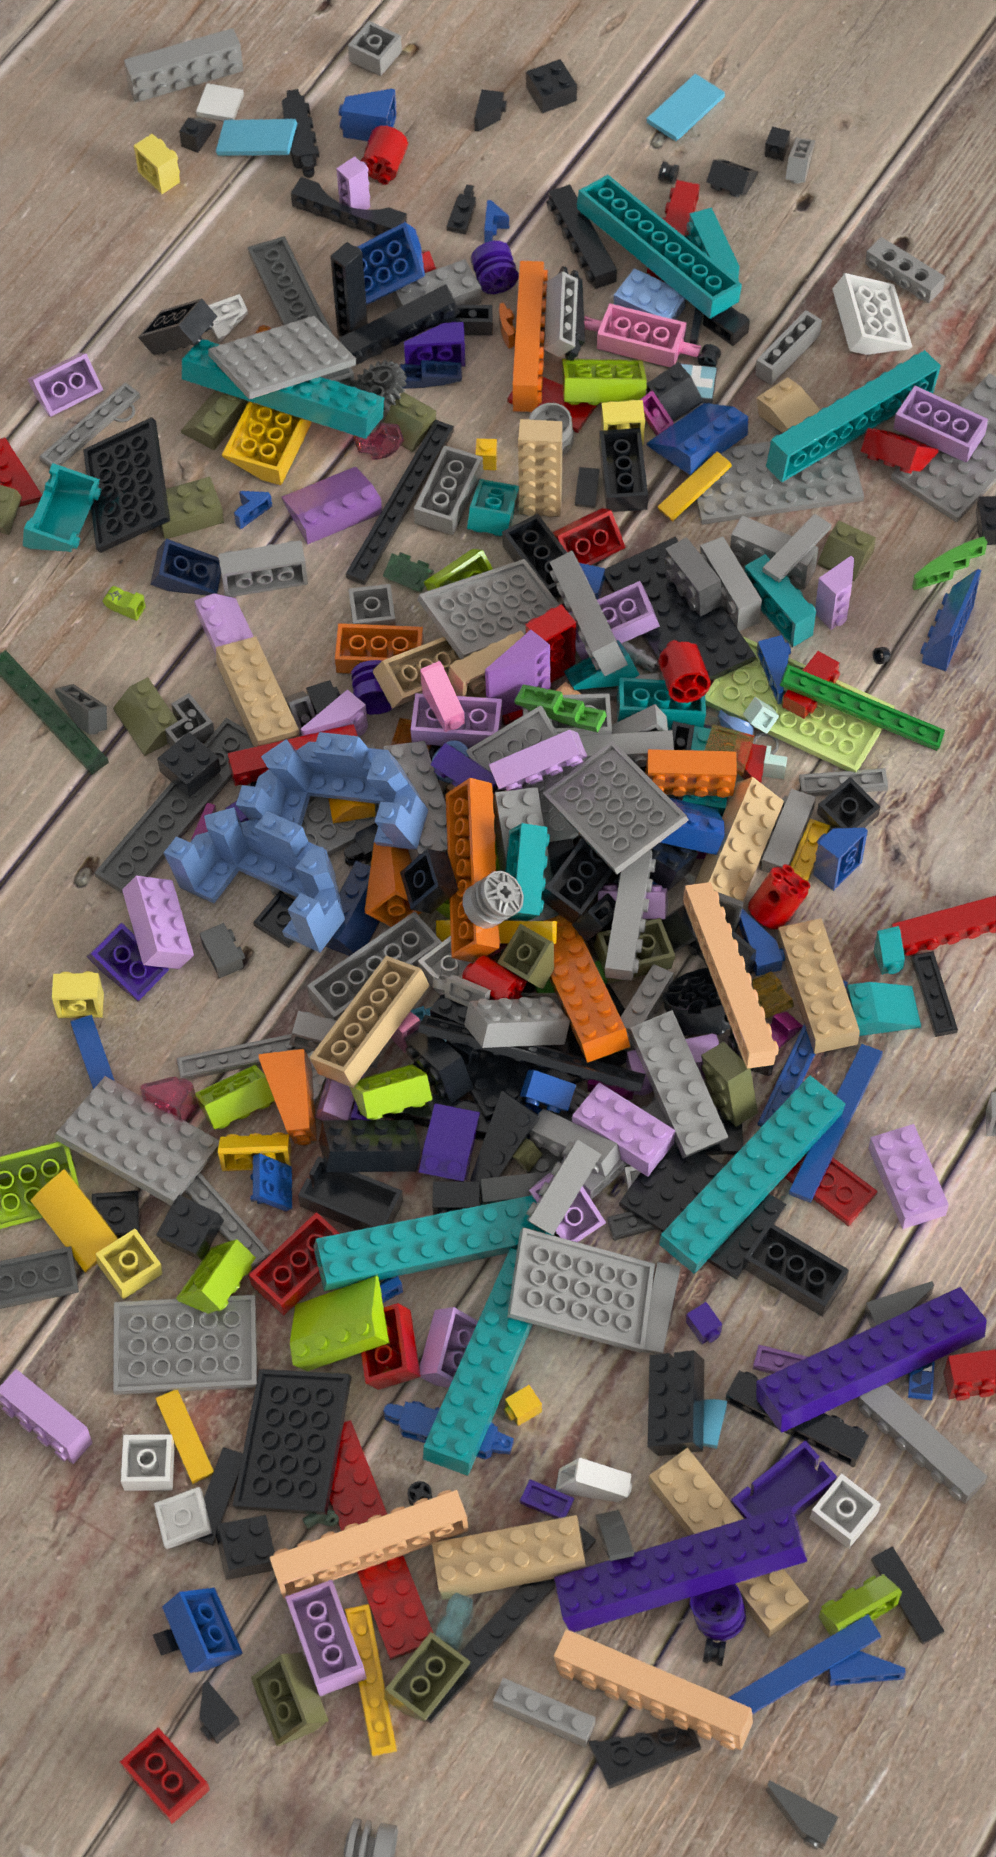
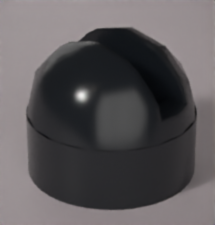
M887 647L874 649L873 659L875 663L880 665L887 663L891 659L890 650Z

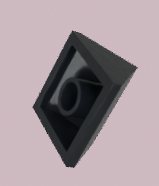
M684 905L668 914L665 919H661L674 953L697 939Z

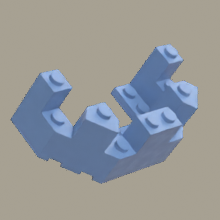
M319 732L316 742H308L298 750L286 739L261 756L269 770L258 777L256 786H241L236 806L249 820L255 818L260 820L266 811H269L302 826L310 796L380 804L375 819L378 829L374 839L376 845L417 850L429 810L388 750L368 748L359 736Z
M234 807L205 815L208 832L196 835L191 842L176 836L164 851V855L179 887L211 903L217 901L239 871L297 897L288 908L291 921L282 932L285 937L319 953L345 920L335 871L327 850L308 842L302 826L269 811H266L260 820L255 818L245 822H240Z

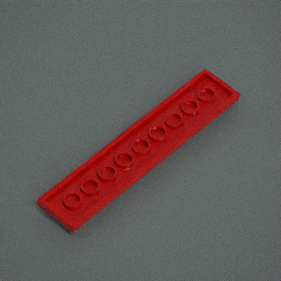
M351 1420L343 1423L330 1496L332 1509L339 1517L338 1524L341 1531L350 1524L358 1523L360 1525L366 1523L373 1516L388 1515ZM402 1555L357 1571L390 1661L416 1651L430 1632L433 1633L404 1556Z

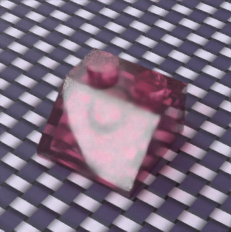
M173 1076L145 1083L140 1087L144 1101L154 1103L158 1109L165 1113H172L181 1122H188L198 1107L194 1086L184 1078L180 1080Z

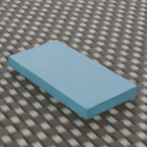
M694 74L647 117V123L677 142L725 97V92L697 74Z
M295 119L224 120L216 153L218 156L289 155L297 122Z

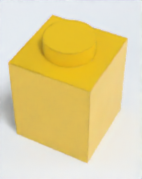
M476 438L475 455L483 457V470H496L497 439Z
M528 1385L507 1397L503 1410L510 1421L514 1420L516 1425L519 1426L541 1413L542 1403L531 1386Z

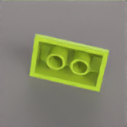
M471 549L423 583L427 590L430 591L493 570L483 550Z
M413 1064L362 1078L354 1088L350 1087L360 1113L370 1120L380 1119L383 1117V1114L390 1112L392 1114L403 1112L404 1108L421 1107L425 1105V1102L432 1100L427 1074Z
M256 1065L194 1093L205 1117L214 1130L217 1128L223 1129L229 1126L230 1122L236 1119H244L251 1112L257 1109H265L271 1105V1102L275 1101L265 1074Z
M238 1239L211 1247L176 1299L207 1314L222 1311L228 1305L230 1295L240 1287L239 1282L251 1271V1264L256 1257Z
M884 1574L878 1578L875 1575L871 1576L863 1582L864 1586L857 1590L853 1587L842 1594L843 1598L838 1601L830 1600L822 1605L819 1619L829 1635L832 1636L867 1614L873 1621L894 1609L898 1605L902 1593L901 1590Z

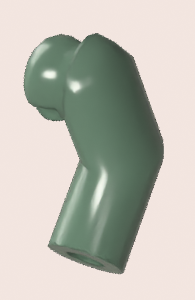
M328 1509L327 1515L309 1514L302 1518L307 1529L318 1523L326 1526H336L339 1522V1517L335 1514V1511Z

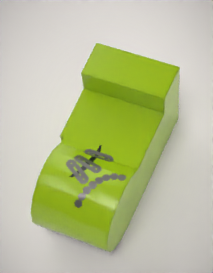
M112 586L103 599V604L107 608L135 621L138 620L146 607L144 595L137 592L134 595L116 586Z

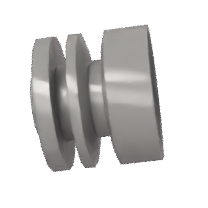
M557 403L542 404L534 409L529 416V420L562 421V456L570 451L574 443L572 419L569 411Z
M494 871L466 889L463 895V907L471 922L478 927L488 929L497 926L519 912L523 905L524 895L521 886L513 876L503 871Z
M354 1818L351 1829L346 1837L343 1857H394L398 1835L397 1825L381 1823L377 1833L374 1834L372 1833V1822L370 1820L366 1821L364 1831H361L362 1820Z

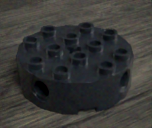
M708 967L685 973L669 984L668 991L663 993L662 998L665 1012L673 1010L683 1035L708 1033L720 1035L726 1029L731 1028Z

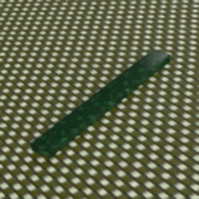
M6 650L0 653V677L90 774L93 775L109 763L108 758Z

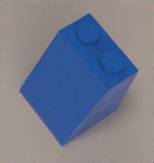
M395 89L346 96L344 103L340 104L339 116H341L340 129L343 130V138L368 142L375 127H394L397 117Z

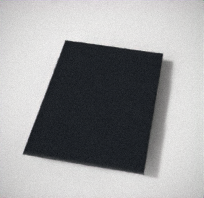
M171 1629L153 1634L161 1656L180 1650Z

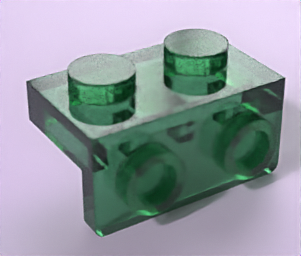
M402 552L399 555L392 553L383 577L422 593L425 586L423 582L428 579L429 574L433 575L434 570L429 569L430 564L418 560L417 563L410 561L411 556Z

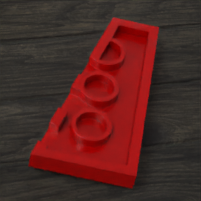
M0 438V485L16 489L22 496L19 507L38 503L42 497L41 492L7 439Z

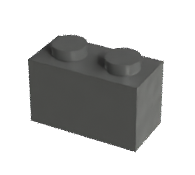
M224 923L199 933L201 944L219 979L244 968L242 962L245 959L244 953L240 946H235L236 938L231 929L227 930Z

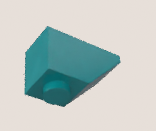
M899 926L877 931L873 953L881 975L887 973L895 974L903 970L905 957Z

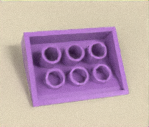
M356 466L281 497L307 545L378 516L382 512L380 496L372 483Z
M532 630L526 633L485 669L486 698L502 699V715L522 709L521 706L515 704L514 700L523 684L550 689V644Z

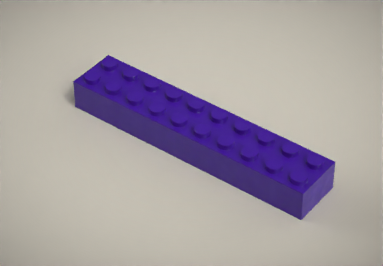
M958 1287L758 1380L756 1383V1399L781 1433L984 1338L987 1319L964 1290Z
M791 1505L637 1551L634 1552L635 1556L612 1561L608 1560L554 1578L562 1619L568 1630L577 1632L808 1561L796 1517Z

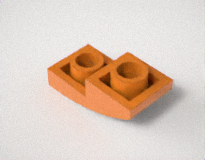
M502 302L499 305L500 331L509 349L515 346L514 314Z

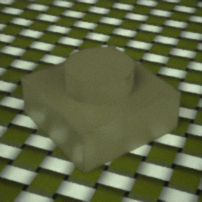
M526 1139L513 1155V1158L522 1169L529 1172L542 1156V1153L532 1141Z

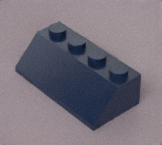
M358 861L353 865L339 892L345 920L325 947L350 956L371 941L380 923L379 920L365 913L371 866Z

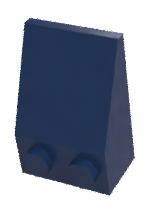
M165 539L157 549L150 585L169 592L206 596L217 594L221 577L219 557Z

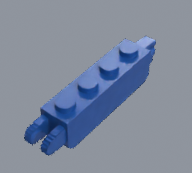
M405 1401L404 1406L393 1405V1403L387 1404L383 1412L387 1422L399 1426V1432L402 1437L425 1443L440 1408L432 1409L418 1401H412V1403ZM491 1422L477 1458L486 1460L492 1456V1453L510 1455L514 1438L498 1432V1427Z

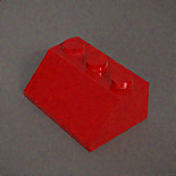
M868 428L860 452L868 454V459L874 461L884 460V465L890 467L897 465L900 467V471L911 474L912 471L921 472L936 456L939 449L892 431Z
M600 508L552 532L566 552L573 551L578 562L582 564L592 565L626 548L610 509Z

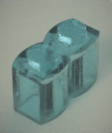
M456 1592L450 1598L446 1608L447 1615L439 1622L436 1636L454 1650H457L461 1645L464 1636L463 1630L470 1624L473 1617V1599Z

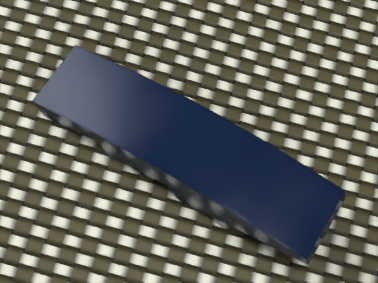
M421 360L420 365L400 364V367L405 372L404 375L407 377L404 380L407 385L402 387L403 389L434 387L462 381V368L459 362Z

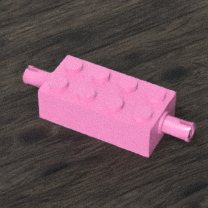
M610 303L602 321L587 316L584 318L585 329L598 332L597 349L666 367L675 365L678 356L681 354L696 358L700 355L701 345L684 342L686 337L685 322Z

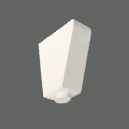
M578 1458L559 1468L556 1490L569 1495L619 1502L627 1498L631 1493L632 1483L630 1481L632 1474Z

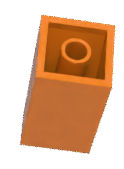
M375 842L373 846L365 913L390 927H393L415 911L410 908L400 874L412 862L408 849L376 845Z
M298 1049L259 1054L261 1066L289 1136L298 1145H309L311 1141H317L312 1062L305 1050Z

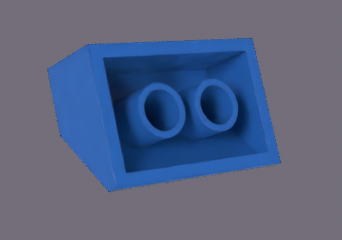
M834 828L828 834L824 833L817 841L818 848L815 853L814 876L834 891L862 863L868 830L866 828Z
M215 1588L178 1592L162 1606L189 1673L208 1671L243 1654Z

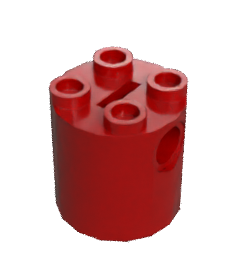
M390 126L375 127L366 145L364 156L360 160V162H364L368 167V177L378 180L383 185H387L389 181H392L397 176L398 168L408 148L406 136Z
M670 641L667 644V648L661 652L658 658V665L669 695L674 701L680 703L696 701L709 691L711 685L698 646L690 642Z
M784 864L782 867L772 868L748 902V909L760 924L778 930V927L786 926L808 895L810 883L802 879L787 864Z
M481 956L474 963H469L462 973L463 979L491 990L489 1000H499L500 998L520 999L523 997L521 993L527 983V980L487 956Z

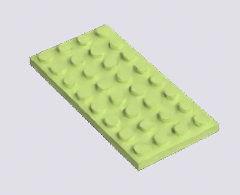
M744 637L756 655V660L715 679L709 691L705 694L706 705L748 722L743 713L754 697L770 705L779 715V718L767 734L839 768L856 773L883 728L818 702L815 711L812 714L809 713L805 719L783 708V699L782 704H777L758 658V643ZM788 657V665L802 671L806 667V665ZM837 680L833 683L886 706L895 708L894 705ZM784 688L783 697L784 694L788 691V689Z

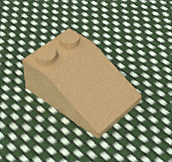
M788 377L757 397L759 416L782 433L786 432L791 426H796L803 422L806 417H811L820 411L803 388Z

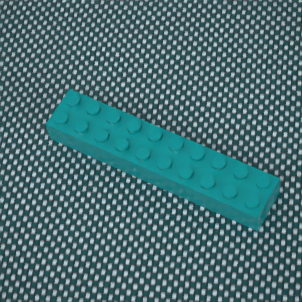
M606 175L578 190L577 209L709 319L739 302L742 283L611 176Z
M202 339L193 346L182 358L183 380L364 439L369 436L383 418L384 397L323 377H317L249 399L209 357V349L220 344L206 339Z
M924 350L919 354H914L904 363L897 364L892 370L883 372L875 380L868 381L863 387L851 391L844 398L837 399L832 405L822 408L815 415L806 417L803 422L796 426H791L786 432L772 438L767 455L766 468L778 480L784 482L865 434L868 428H875L895 416L914 386L934 393L941 365Z
M809 1075L661 1234L659 1245L695 1274L842 1115L846 1103Z
M530 1195L317 1238L313 1247L323 1290L328 1291L346 1287L373 1276H378L379 1280L508 1254L510 1248L518 1249L519 1235L522 1228L545 1234L548 1233L527 1221L529 1217L526 1214L532 1202L537 1204L534 1197Z
M510 1248L423 1446V1460L469 1476L533 1325L507 1317L517 1250Z

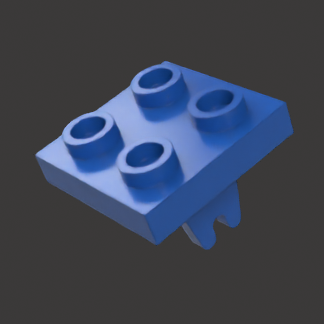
M260 1153L254 1155L253 1174L250 1175V1180H253V1195L250 1196V1201L257 1200V1204L265 1203L285 1212L291 1210L292 1166Z

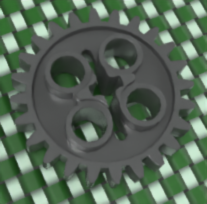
M384 360L381 364L377 361L376 366L370 364L369 370L364 368L363 374L357 375L358 380L352 381L354 384L352 387L384 397V410L390 411L389 406L396 405L395 400L401 399L399 393L405 392L402 387L407 385L404 381L407 377L397 363H393L391 360L389 362Z

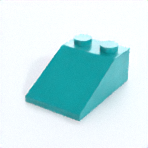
M479 479L469 509L467 529L478 533L487 532L495 536H502V531L511 527L519 494V486Z
M617 640V643L628 665L604 676L602 670H596L590 657H587L563 671L574 690L618 686L619 677L636 678L640 674L619 640Z
M877 982L848 985L847 995L860 1030L859 1036L921 1028L912 986Z

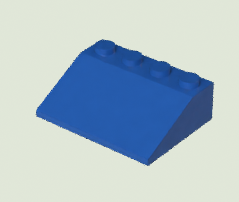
M406 222L357 246L362 251L366 305L425 276L422 250L416 230Z
M703 403L648 441L647 446L689 475H692L717 451L720 454L748 435V416L732 406Z
M975 570L953 585L949 594L945 593L942 601L944 607L942 610L938 609L935 617L937 623L935 626L930 627L927 636L930 639L928 643L924 642L920 652L923 655V664L943 671L947 670L973 610L981 570Z
M670 798L684 812L689 821L660 843L717 855L725 836L724 820L717 809Z

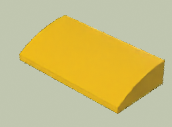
M65 1169L50 1180L30 1200L65 1247L71 1246L74 1259L85 1273L97 1264L96 1253L119 1239Z

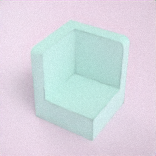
M754 697L743 713L751 725L765 733L769 732L779 718V715L770 705Z
M767 745L763 776L784 780L787 757L772 755L771 746Z

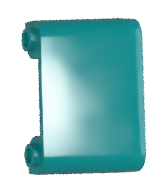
M52 463L49 470L50 478L45 483L43 495L33 518H30L29 521L27 520L24 527L23 547L36 550L72 552L73 549L77 550L79 546V534L94 499H99L101 488H98L100 479Z

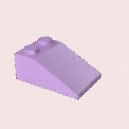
M347 689L301 728V735L304 736L354 724L357 736H362L368 728L366 705Z

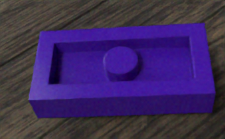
M529 1479L520 1499V1504L555 1519L567 1517L574 1502L573 1497Z

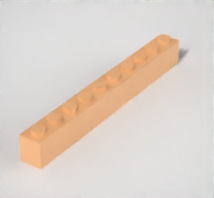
M711 882L685 885L683 903L746 1068L774 1065L775 1055H778V1044L772 1039L770 1024H766L764 1009L762 1006H759L757 991L753 990L751 986L750 973H746L744 958L739 955L737 940H733L731 925L726 922L724 907H720L718 892L714 891Z

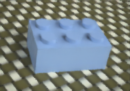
M634 268L614 294L613 304L676 320L685 309V298L670 285Z

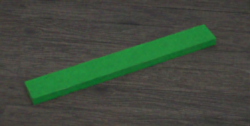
M788 664L785 667L779 686L935 751L940 748L945 732L944 729Z

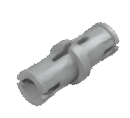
M628 641L621 643L635 665H641L651 673L657 671L659 668L657 666L658 660L646 654V651L642 648L638 649L628 643Z

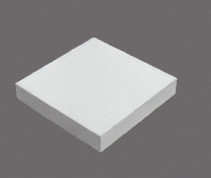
M207 83L196 110V115L220 121L235 120L244 91L242 89Z
M200 1487L154 1503L163 1544L166 1549L212 1533Z

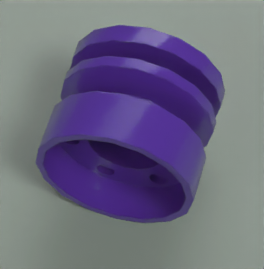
M502 241L485 242L478 246L471 254V264L482 292L500 294L516 285L519 273L507 243Z
M381 660L362 662L351 671L353 694L366 705V714L379 715L393 710L372 672L382 662Z
M736 1584L690 1597V1607L699 1631L706 1638H711L714 1641H726L734 1638L742 1631L746 1623V1609Z

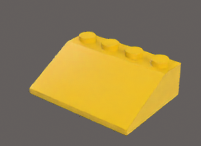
M249 401L222 453V457L263 481L282 485L312 421Z

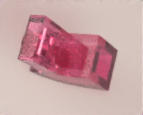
M380 423L376 431L370 433L366 439L353 436L358 452L370 454L372 460H379L392 455L404 441L399 425Z

